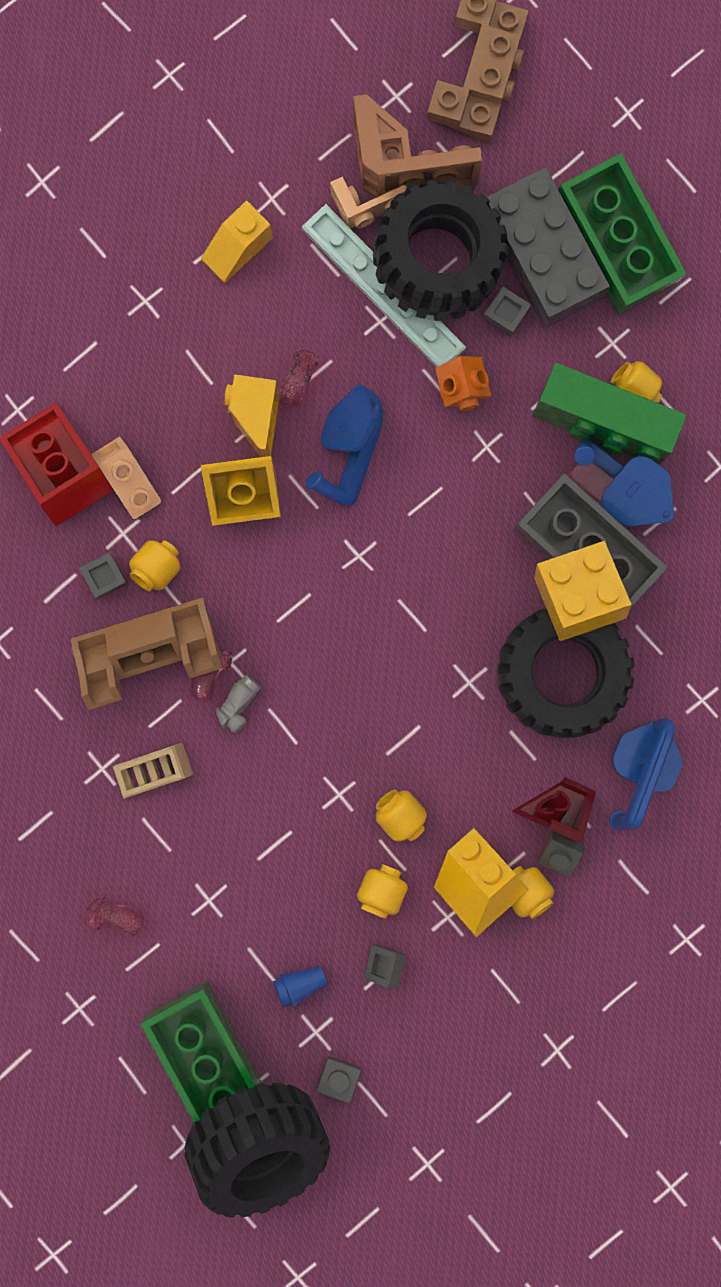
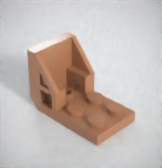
M367 94L353 96V125L362 187L371 196L377 198L405 184L407 187L418 184L419 188H422L425 180L435 179L437 184H443L444 180L447 179L454 180L455 186L461 188L465 184L477 187L482 164L480 147L471 148L470 146L462 145L451 149L449 152L437 153L434 150H426L418 153L417 156L411 157L407 129Z

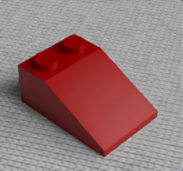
M57 402L0 437L2 445L55 527L114 491Z

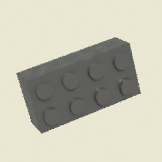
M546 167L487 196L490 200L488 207L491 210L497 208L502 217L498 225L506 226L508 235L505 241L508 245L507 260L544 329L605 297L610 285Z
M565 473L513 529L546 560L605 541L632 604L631 607L668 568Z

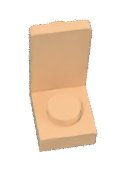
M343 176L330 182L331 196L344 223L350 229L354 227L361 229L373 223L375 217L382 215L385 209L390 207L391 201L398 194L404 195L407 188L405 184L360 205L353 185L347 187Z
M120 436L91 454L133 519H137L161 503L160 497Z

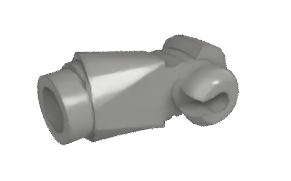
M247 674L238 682H234L228 698L221 708H216L219 723L224 729L229 727L234 733L239 732L245 726L246 719L240 714L244 712L257 695L256 693L261 689L259 684Z

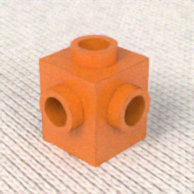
M459 356L435 368L444 407H459L461 412L478 408L480 406L479 401L491 397L488 384L489 378L485 371L482 357Z

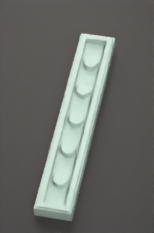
M327 204L302 226V231L435 367L459 357L466 350V346L441 321L434 320V315L427 314L425 319L415 317L417 311L409 308L405 312L398 307L399 300L396 297L392 300L388 298L384 293L386 283L380 284L375 275L377 267L373 265V251Z

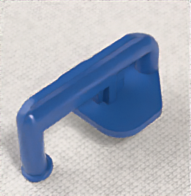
M359 384L328 414L321 435L323 447L333 451L350 452L339 486L325 480L323 474L319 471L312 473L305 482L307 488L313 489L318 494L343 506L353 505L358 498L383 424L382 402L375 392Z
M582 439L579 442L574 454L575 461L582 466L593 462L614 478L602 496V505L613 518L624 526L666 523L673 519L674 507L671 477L664 467L647 456H636L624 466L591 439Z
M667 718L659 719L620 736L612 756L613 768L619 776L637 785L627 812L619 810L611 814L609 824L614 830L621 831L639 828L645 817L653 792L662 793L674 787L683 762L673 739L675 725L672 720Z

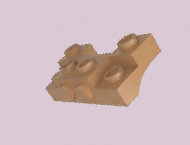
M497 0L460 1L455 27L479 33L464 86L460 87L437 80L427 113V121L456 129L474 140L488 144L491 143L502 102H509L515 81L509 80L512 69L518 71L524 50L518 48L529 10L501 3Z
M204 598L71 638L72 651L79 675L81 696L89 710L122 700L120 680L181 660H183V665L189 679L223 668L218 643L213 633L209 611Z

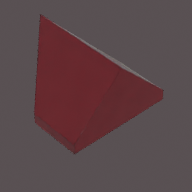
M564 777L560 783L515 808L512 812L581 843L596 791Z

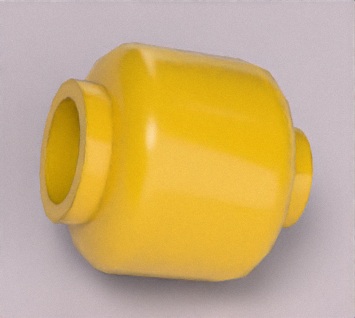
M643 362L624 363L611 379L613 386L656 403L662 398L660 393L662 387L661 377Z
M153 540L147 541L129 562L132 571L130 577L146 591L150 592L152 589L163 590L181 569L177 558L179 552L172 544L165 540L161 543Z
M394 789L378 801L376 805V822L392 840L397 842L406 839L413 841L424 832L425 827L423 824L427 818V812L412 793L406 790L398 792Z
M382 864L380 870L369 869L357 893V898L362 903L361 909L384 919H387L388 915H396L408 890L406 882L399 879L402 872Z
M519 866L513 871L529 890L511 907L519 917L529 916L533 920L554 904L551 899L555 890L538 868L530 867L524 870L522 866Z

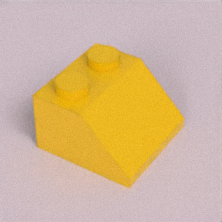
M234 374L233 385L227 384L225 392V405H228V413H231L236 426L260 457L271 456L280 400L276 380Z
M272 456L201 465L212 526L281 517L279 492Z
M475 828L447 851L434 885L435 890L476 937L529 890Z

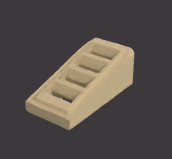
M178 743L112 766L123 799L193 775L183 743ZM156 758H159L165 775L164 778L160 776L155 761ZM142 763L146 764L151 779L149 783L147 782ZM130 767H133L139 785L135 788L128 771Z

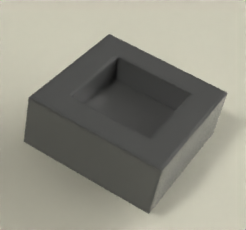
M503 286L483 318L512 336L529 311L531 304Z
M110 552L79 568L93 596L97 600L128 584Z
M553 831L539 856L538 864L570 878L584 854L585 845Z
M372 944L364 979L386 988L398 989L406 954L382 945Z
M328 1056L317 1092L350 1104L361 1067Z

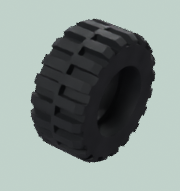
M435 179L425 180L422 188H419L418 184H413L406 188L404 195L398 194L391 201L390 207L385 209L381 217L373 252V265L377 267L375 275L380 284L386 283L384 293L388 298L392 300L396 297L399 300L398 307L405 312L409 308L417 311L415 317L425 319L426 315L430 314L434 315L435 321H445L448 314H452V318L457 319L463 317L467 309L473 312L481 306L484 299L490 296L505 266L504 262L508 256V245L505 243L508 237L506 226L498 225L502 218L497 208L491 210L488 207L490 200L485 195L481 194L478 197L472 193L473 187L467 184L463 188L455 186L454 180L445 179L443 184H437ZM426 229L448 231L464 243L470 256V264L463 270L454 273L431 271L421 265L413 256L409 247V239L414 234Z
M543 608L521 621L508 635V639L501 648L499 654L500 661L499 665H497V676H499L500 682L498 688L501 696H504L507 703L506 707L510 713H514L519 722L525 727H529L535 730L536 733L555 738L582 737L583 735L601 730L602 726L611 723L618 716L616 713L620 708H624L628 702L627 693L629 689L633 688L634 678L631 677V668H635L634 658H629L627 648L630 645L626 638L622 639L618 634V626L612 623L568 639L582 644L590 652L596 665L597 676L593 689L584 699L574 704L563 705L546 699L538 691L532 675L533 662L541 648L549 642L559 640L547 609Z
M273 1082L271 1086L262 1083L255 1085L254 1088L249 1090L243 1088L236 1091L235 1095L229 1098L225 1096L217 1101V1105L214 1108H208L202 1113L201 1120L195 1121L191 1127L190 1134H188L184 1155L202 1204L218 1215L222 1214L225 1217L234 1218L236 1215L250 1217L253 1213L259 1212L262 1214L269 1212L270 1208L277 1205L281 1207L287 1204L288 1200L292 1197H298L304 1193L308 1185H313L317 1181L318 1174L323 1173L329 1159L331 1146L310 1096L293 1085L288 1084L286 1086L283 1083Z

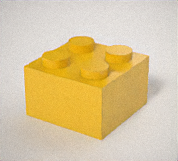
M605 541L540 562L536 566L534 579L559 641L627 619L632 604Z

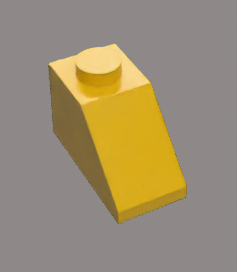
M246 200L221 224L201 260L225 284L273 239L271 224Z

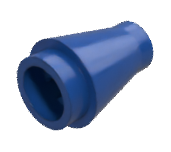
M320 965L312 969L281 974L280 979L273 981L283 1008L289 1005L295 1007L320 988L327 986V981Z

